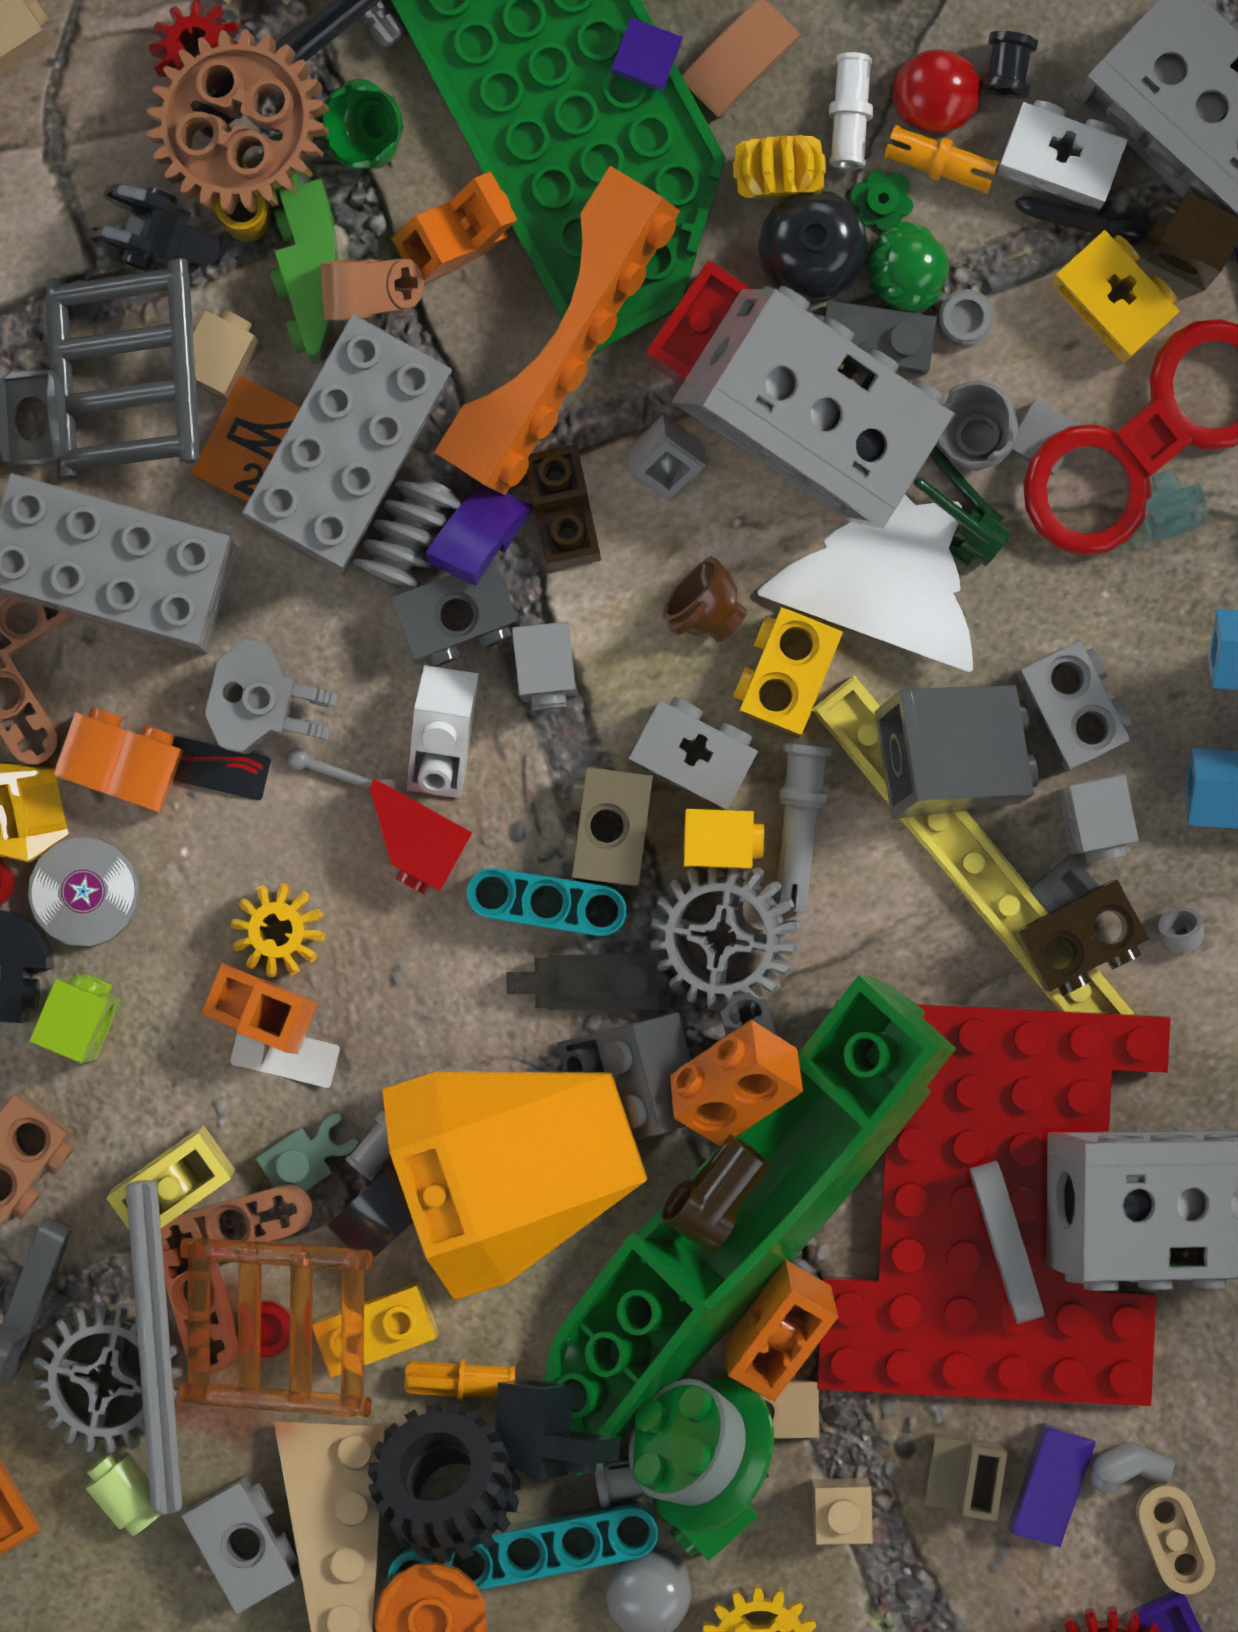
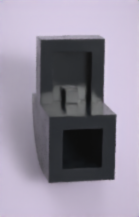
M0 910V1022L25 1023L29 1022V1012H37L40 1000L39 979L31 978L32 968H54L53 952L47 937L33 921L21 914Z
M394 1164L384 1171L327 1225L364 1266L413 1223Z
M528 1378L498 1382L495 1418L496 1431L500 1436L498 1441H502L510 1463L528 1477L544 1480L568 1475V1471L580 1473L596 1472L597 1464L619 1460L620 1437L571 1430L574 1385Z

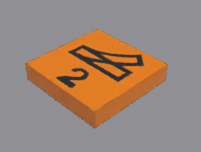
M240 376L199 456L200 461L195 464L191 475L248 503L301 406Z

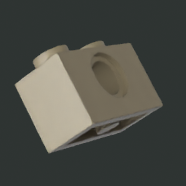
M586 767L585 779L574 778L570 811L581 812L578 834L567 833L563 866L573 867V879L633 887L639 886L653 775ZM603 811H612L618 814L624 825L621 836L610 843L597 840L591 832L593 818Z

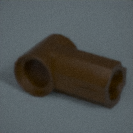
M730 1134L694 1181L690 1179L685 1180L672 1191L663 1206L661 1220L706 1252H712L727 1239L735 1225L736 1210L771 1165L751 1145L741 1138Z

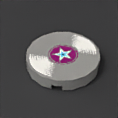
M73 837L54 844L38 859L29 877L28 900L35 920L49 936L68 945L96 946L113 940L129 925L139 907L140 882L134 864L118 847L100 838Z

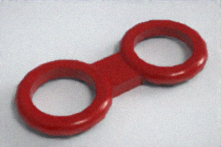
M1223 319L1194 321L1174 332L1156 354L1149 376L1151 401L1116 430L1097 424L1069 426L1044 441L1031 457L1023 482L1025 510L1037 533L1056 549L1078 556L1106 554L1128 542L1143 524L1152 499L1150 476L1187 445L1205 451L1231 449L1238 445V420L1223 428L1214 429L1195 424L1182 413L1174 397L1173 378L1178 363L1188 350L1203 342L1216 341L1229 345L1238 352V324ZM1091 446L1108 452L1120 463L1127 477L1128 497L1123 512L1112 525L1098 533L1083 534L1068 529L1055 517L1048 503L1047 483L1052 468L1064 454L1077 447Z

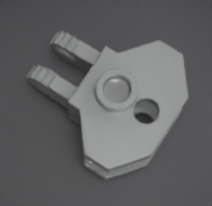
M245 638L217 660L205 717L221 748L247 755L274 733L286 735V732L289 731L328 740L330 728L324 726L323 723L308 719L305 721L290 718L294 698L308 700L311 704L328 707L329 705L336 706L338 694L298 684L296 679L285 675L273 647L265 642ZM235 686H241L243 689L242 698L238 702L230 703L228 699L229 691Z

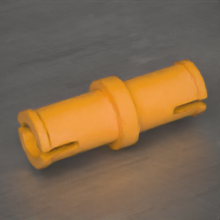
M895 125L890 139L911 146V149L905 150L887 144L884 159L893 160L930 173L929 179L938 183L944 178L988 195L993 181L973 174L972 170L976 169L995 176L1000 161L991 160L954 147V140L946 137L940 142Z

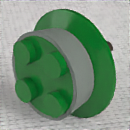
M683 1379L665 1386L651 1399L643 1402L636 1412L635 1426L629 1445V1464L636 1484L644 1493L654 1497L652 1500L660 1515L671 1525L681 1530L701 1533L712 1531L728 1524L745 1510L758 1493L765 1478L769 1477L768 1470L774 1446V1428L770 1411L763 1398L757 1392L736 1380L719 1379L704 1383L695 1379Z

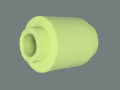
M129 1452L124 1453L120 1457H117L116 1454H106L87 1471L92 1481L85 1487L86 1491L118 1529L125 1527L131 1536H135L161 1515L154 1513L151 1507L149 1476Z

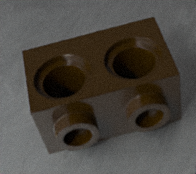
M1118 879L1102 884L1013 932L1043 990L1050 992L1058 988L1062 996L1091 982L1092 979L1088 971L1108 962L1111 970L1137 958L1141 955L1137 945L1149 939ZM1105 911L1116 914L1122 924L1120 936L1109 944L1100 941L1094 932L1096 918ZM1056 937L1067 940L1073 950L1071 962L1060 970L1050 967L1044 956L1046 945Z

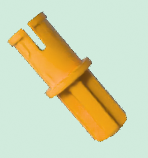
M461 1358L460 1364L411 1360L407 1362L405 1368L404 1387L405 1391L409 1394L457 1397V1403H463V1397L497 1400L498 1382L515 1380L516 1366L501 1367L466 1364V1358Z

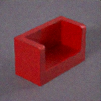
M708 260L646 351V362L682 385L740 291L752 288Z

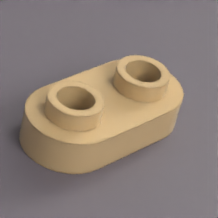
M1158 1483L1148 1487L1137 1501L1136 1517L1158 1574L1163 1582L1177 1593L1187 1595L1198 1593L1205 1589L1212 1581L1215 1574V1559L1193 1503L1188 1495L1175 1485ZM1163 1501L1170 1502L1173 1506L1172 1515L1166 1520H1157L1154 1515V1509L1157 1504ZM1185 1553L1192 1555V1568L1187 1572L1176 1571L1175 1560L1177 1557Z

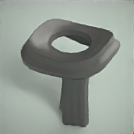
M52 370L22 371L9 373L0 378V463L7 466H30L51 463L61 459L65 452L66 402L65 393L58 374ZM38 397L47 406L49 427L46 433L39 439L28 440L21 435L17 428L16 414L20 405L26 399Z

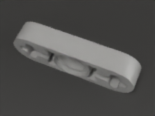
M997 1160L969 1168L1004 1288L1017 1325L1044 1317L1040 1296Z

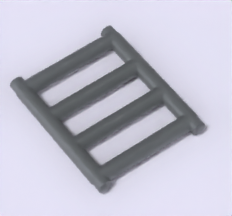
M185 258L169 260L165 269L66 284L65 279H47L46 312L50 370L58 374L65 393L66 402L65 452L63 457L56 461L58 479L70 480L78 477L77 470L179 457L180 462L190 464L199 462L200 439L190 278L187 260ZM168 291L170 324L70 339L68 306ZM171 346L173 379L74 393L72 361ZM175 402L177 435L77 448L75 415Z

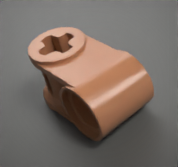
M346 259L320 263L325 320H348L352 314L360 318L374 316L375 313L409 309L420 301L424 291L422 271L418 264L410 259L385 261L378 259Z

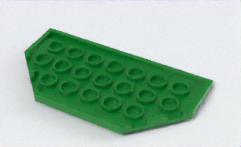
M390 0L481 172L485 174L491 171L500 189L507 195L511 208L518 219L511 228L561 321L571 303L580 272L583 242L580 213L609 166L660 195L680 210L675 219L676 228L671 239L664 247L656 250L646 266L647 272L642 286L634 295L627 297L616 315L617 323L613 333L604 343L598 344L591 357L671 315L685 295L726 157L675 63L663 93L611 74V68L630 18L655 26L642 1Z

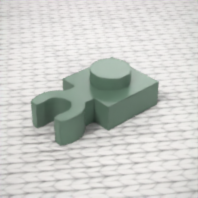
M335 1113L327 1117L321 1123L318 1135L311 1139L302 1126L255 1158L274 1187L292 1184L307 1191L334 1172L325 1160L326 1157L329 1155H347L359 1145L360 1141L357 1136L345 1144H337L331 1139V1128L344 1119L341 1113Z

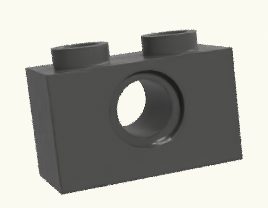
M495 558L476 586L451 574L390 597L414 661L417 664L426 660L429 666L434 667L447 664L461 657L458 648L479 641L481 649L500 644L512 638L511 628L520 625ZM454 602H463L473 610L471 624L462 631L449 630L442 622L445 608Z

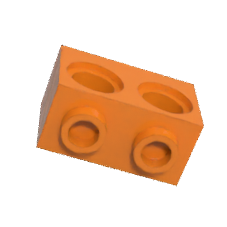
M753 1020L748 1021L731 1034L723 1037L719 1042L690 1062L682 1065L670 1075L674 1119L719 1146L723 1144L730 1134L736 1137L803 1092L797 1048Z

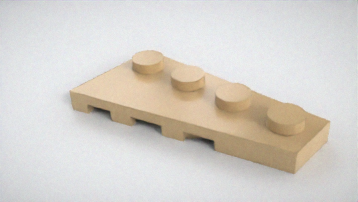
M274 1421L311 1632H374L381 1514L370 1495L368 1486L373 1482L368 1476L369 1463L379 1461L373 1450L378 1441L385 1443V1426Z

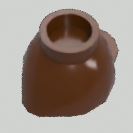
M710 556L700 562L673 590L664 606L662 617L669 621L668 629L675 635L685 632L697 636L708 634L716 642H722L738 629L746 616L747 610L737 601L738 589L729 571L717 558Z

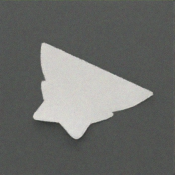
M904 495L884 528L850 522L834 531L824 540L827 548L809 554L788 565L758 590V596L963 671L971 672L973 670L969 629L962 609L953 594L959 592L961 587L959 574L949 546L959 522L935 503L915 505ZM953 501L960 508H962V505L958 501Z

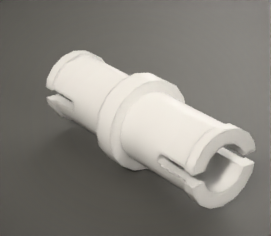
M847 52L838 54L836 59L838 65L835 101L829 104V117L834 119L832 152L829 164L838 169L856 170L865 167L867 121L873 118V106L868 103L872 58L863 53Z

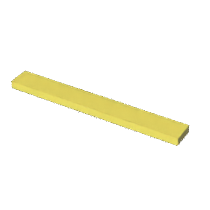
M853 675L814 707L811 712L890 806L875 710L880 705L856 676ZM966 810L900 818L1057 1010L1134 1014L1097 968L1088 971L1092 979L1091 982L1064 996L1061 995L1058 988L1050 992L1043 990L1013 932L1049 912L1031 893V888ZM1061 937L1050 940L1045 947V960L1050 967L1056 970L1068 966L1073 957L1070 943Z

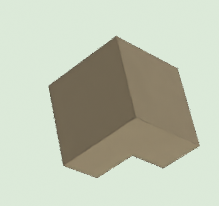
M932 1432L922 1497L924 1506L959 1511L963 1517L997 1522L1007 1450L998 1442Z

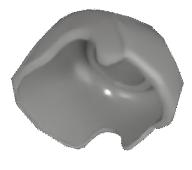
M979 380L959 384L951 388L943 406L955 414L937 442L939 449L955 466L972 471L1000 464L1010 454L1019 434L1014 405L997 386Z
M655 1547L643 1557L620 1562L610 1577L605 1595L610 1618L623 1632H673L687 1614L692 1599V1584L687 1567L672 1552Z

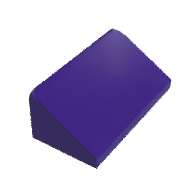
M1042 1423L1007 1526L1010 1533L1061 1547L1096 1444L1095 1440Z

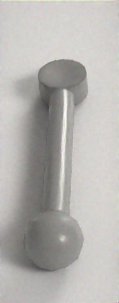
M295 748L287 755L289 766L296 770L306 767L369 790L368 787L372 782V779L310 758L307 752L301 748ZM384 779L380 781L396 791L398 790L397 785L392 780Z

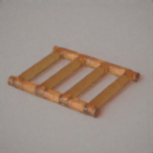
M183 1238L181 1240V1257L188 1258L187 1382H183L179 1388V1399L181 1402L207 1406L341 1417H369L371 1415V1398L364 1397L365 1270L369 1271L373 1264V1253L371 1250L213 1238ZM211 1261L239 1263L238 1385L210 1383ZM261 1264L290 1266L289 1389L260 1387ZM313 1268L342 1270L341 1393L312 1391Z

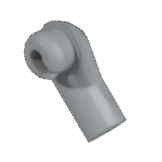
M1124 1442L1098 1456L1093 1464V1471L1090 1474L1091 1482L1097 1490L1104 1493L1116 1491L1120 1484L1137 1475H1141L1159 1484H1167L1172 1475L1175 1460L1134 1442Z

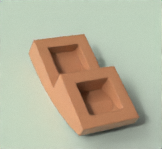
M757 0L710 45L682 77L688 88L717 117H722L760 76L768 73L802 34L768 0Z

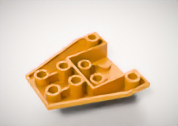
M433 1071L382 1089L389 1152L425 1257L454 1300L509 1283L648 1179L612 1073Z

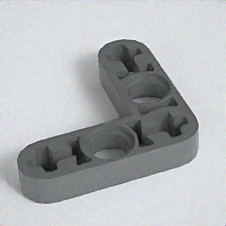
M47 1217L42 1220L4 1321L0 1325V1388L12 1381L20 1371L71 1235V1226Z

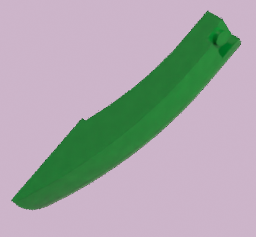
M858 975L798 1053L803 1092L736 1136L751 1145L759 1154L767 1159L771 1167L736 1210L735 1225L720 1247L712 1252H706L661 1220L663 1206L637 1232H632L566 1317L552 1342L548 1354L544 1381L574 1385L571 1430L620 1437L621 1440L635 1426V1416L640 1405L646 1400L651 1399L665 1386L682 1380L746 1313L784 1260L792 1262L872 1168L931 1093L927 1085L956 1049L922 1018L925 1011L917 1004L878 979L865 975ZM719 1147L689 1178L690 1180L694 1181V1179L705 1167V1165L712 1158V1156L716 1153ZM575 1472L578 1476L585 1474V1473Z

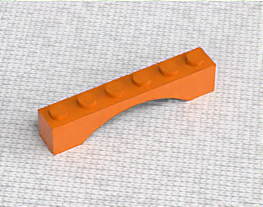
M609 166L580 213L583 240L580 272L571 303L557 331L538 357L514 379L492 393L464 404L434 453L480 483L503 495H506L510 487L517 485L528 469V457L539 440L547 437L556 425L558 419L557 410L569 392L577 389L584 380L588 369L587 362L598 344L604 343L613 333L617 323L616 315L627 297L634 295L642 286L646 277V266L657 249L664 247L671 239L676 228L675 219L680 210L660 195Z

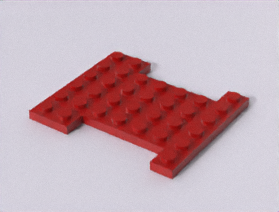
M917 1004L925 1011L922 1018L956 1049L927 1085L931 1093L884 1151L877 1278L822 1276V1281L829 1284L832 1288L838 1318L819 1342L818 1390L1151 1406L1157 1295L1154 1292L1084 1289V1283L1065 1281L1064 1273L1046 1267L1048 1132H1109L1112 1070L1168 1073L1171 1017ZM996 1160L1008 1191L1044 1311V1317L1018 1325L1008 1301L969 1168Z

